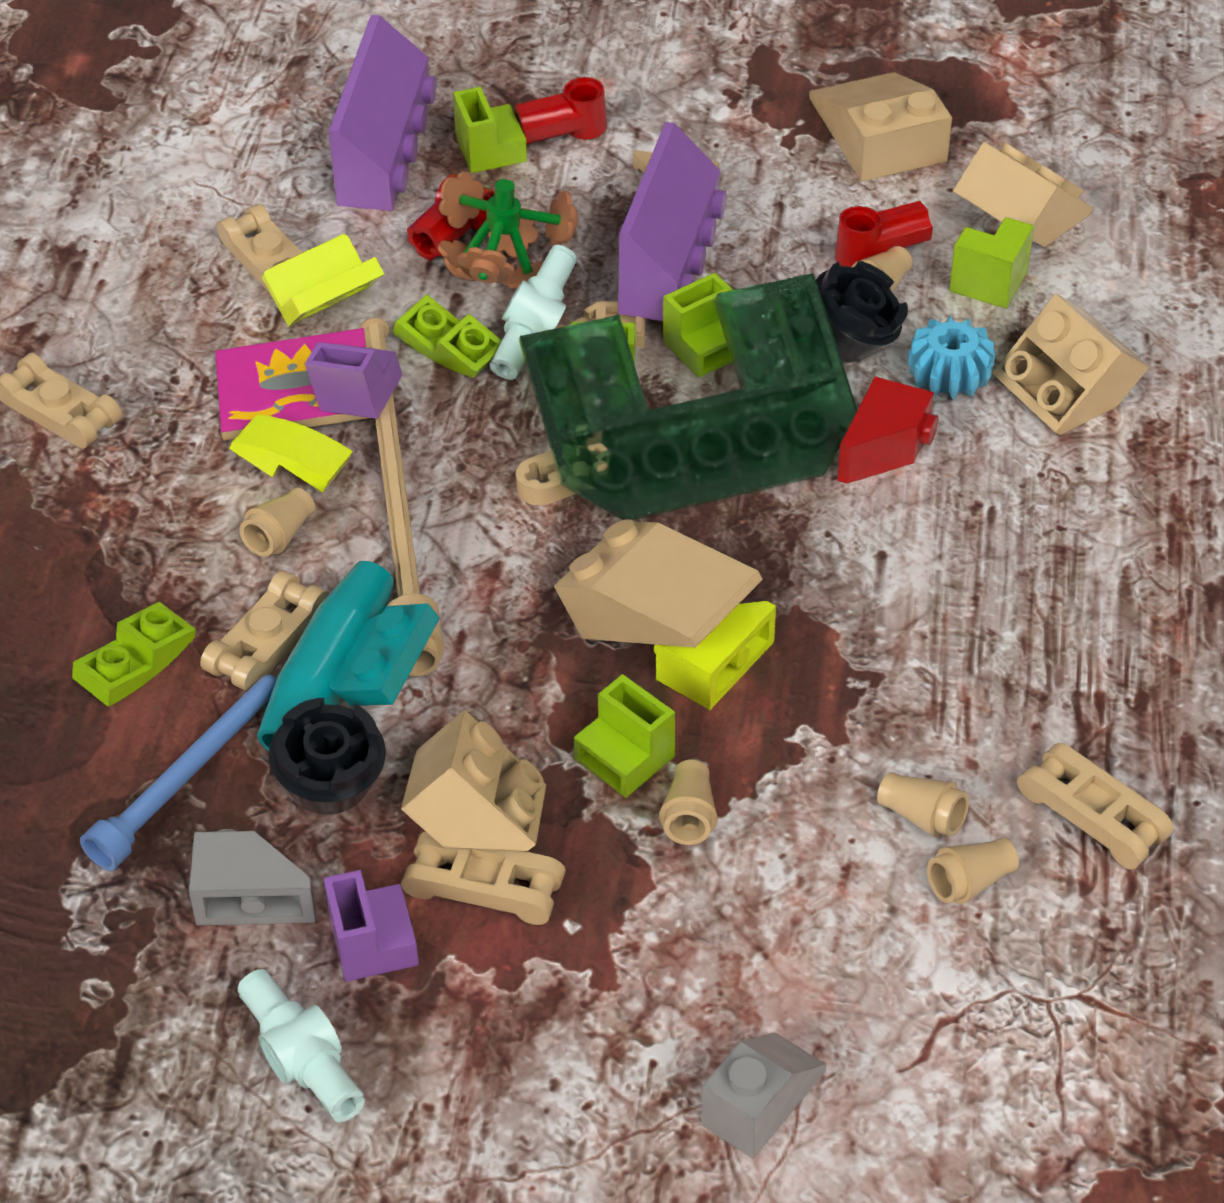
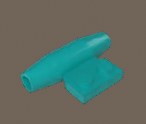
M357 562L318 606L278 674L257 733L260 744L269 751L275 732L283 724L282 718L296 705L307 700L324 698L325 705H339L342 699L350 706H354V704L359 706L393 705L440 619L429 603L387 606L394 586V579L391 574L374 562Z

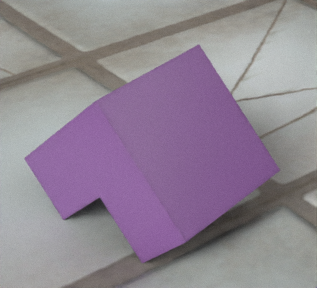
M317 342L305 362L319 409L325 412L378 419L402 377V371L395 351Z
M361 870L323 878L331 928L345 982L419 965L417 944L401 884L366 891Z

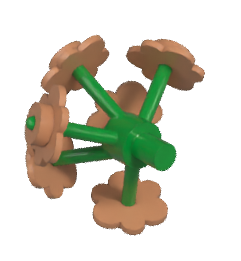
M462 171L458 174L457 178H447L441 187L442 201L439 205V211L442 215L448 216L449 224L452 227L461 228L467 223L468 218H476L479 209L486 211V220L467 247L457 240L452 243L448 241L440 242L438 250L445 257V266L453 275L461 279L477 280L489 284L495 282L507 285L508 289L519 287L523 280L527 282L529 278L536 276L544 262L542 260L531 264L527 255L528 244H534L539 238L538 231L534 228L536 221L546 223L545 233L548 238H551L552 247L568 243L576 231L578 213L575 206L571 205V194L568 191L560 192L558 198L553 199L550 204V213L521 208L520 201L514 197L515 184L510 180H498L495 183V195L486 201L482 199L484 193L482 183L473 180L469 172ZM488 237L489 241L486 251L479 249L482 242ZM505 251L509 257L518 259L520 267L514 271L515 268L511 264L506 263L507 259L501 253Z

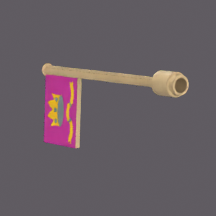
M373 317L365 320L359 329L216 350L220 425L223 441L235 439L257 414L289 420L308 428L367 419V417L320 411L305 362L317 342L387 350L386 336L389 333L388 324L381 318ZM392 393L379 418L375 419L398 597L387 606L429 603L440 617L437 603L432 598L420 594L394 396ZM440 619L409 676L427 675L439 666L440 659L444 653Z

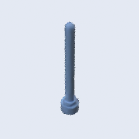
M273 675L262 676L118 818L109 817L106 821L98 820L80 837V844L86 855L101 868L107 871H114L131 854V845L135 842L134 834L269 702L277 677Z

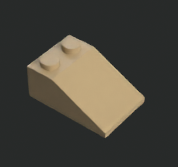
M892 72L810 91L809 99L861 182L948 161L952 116L934 89Z
M627 519L610 526L604 532V539L589 553L576 558L570 564V571L554 587L582 639L696 648L763 579L758 570L658 522H633Z

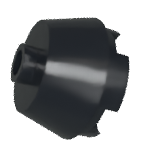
M838 261L829 270L822 272L815 281L807 315V326L814 340L824 350L838 358L857 361L894 342L900 336L902 324L908 314L907 302H898L897 297L889 289L894 281L879 268L864 261H858L854 267L840 266Z
M315 698L296 705L282 718L283 724L275 732L270 743L269 763L274 776L293 800L308 811L318 814H337L353 808L365 797L380 775L385 763V743L374 719L365 709L357 704H354V710L342 705H325L324 698Z

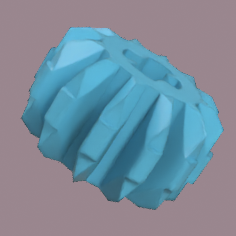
M950 315L944 323L930 319L926 328L916 329L915 336L912 338L911 349L908 353L909 373L914 375L916 387H929L930 391L934 392V396L941 392L948 393L952 400H954L959 392L973 396L978 387L987 386L995 360L994 342L989 340L987 328H973L971 319H967L962 323L955 322Z

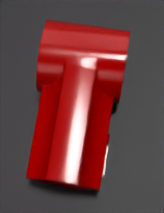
M580 77L569 81L564 86L563 93L517 104L513 107L514 114L526 138V145L566 134L582 140L594 139L601 136L608 127L604 85L599 80L591 77Z
M450 174L442 181L436 193L435 203L407 228L408 242L414 246L419 256L430 261L437 256H442L438 250V245L441 241H448L450 243L455 240L458 241L470 228L478 231L486 220V211L479 209L476 218H468L467 223L463 227L455 228L449 224L448 216L440 213L439 205L442 201V184L449 177L457 178V174ZM484 187L482 199L488 201L489 198L495 195V191Z
M921 201L879 212L865 206H853L844 209L839 217L834 257L836 262L839 261L840 266L852 267L856 262L886 252L894 246L905 248L931 240L933 226L930 222L928 209Z

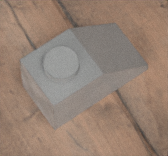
M222 829L216 832H194L189 895L196 926L316 923V907L311 878L255 831Z
M775 1032L740 1041L702 1085L701 1126L754 1159L825 1073L826 1064Z

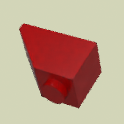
M875 376L840 444L838 481L849 484L913 464L922 445L930 446L937 431L939 416L932 414L934 392Z

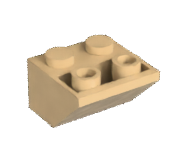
M983 141L953 192L1001 222L1005 217L1034 225L1032 241L1043 247L1087 218L1094 209V207L1079 199L1084 191L1083 189L1005 142L1000 150Z
M1055 293L992 374L1055 433L1062 435L1116 408L1149 369V366L1085 309Z
M464 709L416 750L401 810L443 847L529 851L537 842L546 784L540 772L532 763L525 759L519 760L503 745L500 736L493 727L486 722H478Z

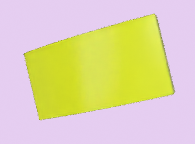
M259 414L249 422L229 447L230 450L271 477L281 467H284L322 493L345 467L353 453L352 450L341 443L304 425Z

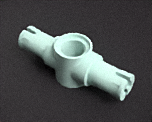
M554 245L542 263L537 275L529 278L527 282L524 280L521 282L505 309L501 319L506 321L504 325L506 334L490 363V369L498 376L508 380L515 379L533 347H537L541 342L544 344L547 342L567 306L562 303L564 297L563 287L577 262L576 254L569 248L562 245Z
M264 969L253 971L245 976L238 986L239 997L259 1021L261 1033L259 1043L277 1077L285 1085L296 1080L301 1087L310 1088L334 1121L338 1123L345 1122L357 1115L364 1106V1095L340 1065L341 1044L324 1012L315 1004L304 1009L300 1003L290 1001L270 974Z

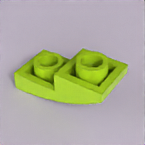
M428 294L395 322L392 331L403 342L432 361L473 378L491 363L502 341L469 313L460 321Z
M157 602L117 622L116 640L73 661L72 679L106 706L110 707L142 687L167 667L195 638L196 629L161 602Z

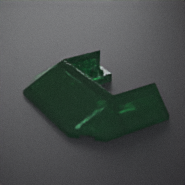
M814 273L718 293L714 299V305L741 389L648 410L620 315L520 336L519 343L561 485L622 520H636L824 476L858 409ZM601 443L608 450L599 453L598 451L589 450L588 446ZM608 464L605 470L597 472V468L600 465Z

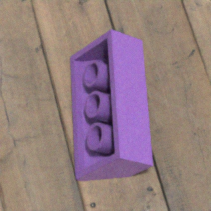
M370 15L331 123L329 138L337 206L393 211L398 193H405L408 183L407 165L408 162L414 163L418 151L417 135L418 133H424L426 130L427 104H434L437 81L435 76L429 75L428 57L380 15Z
M665 122L619 233L618 314L663 321V296L695 282V275H702L706 259V247H712L714 243L716 219H722L724 216L727 192L719 190L720 170L675 123Z

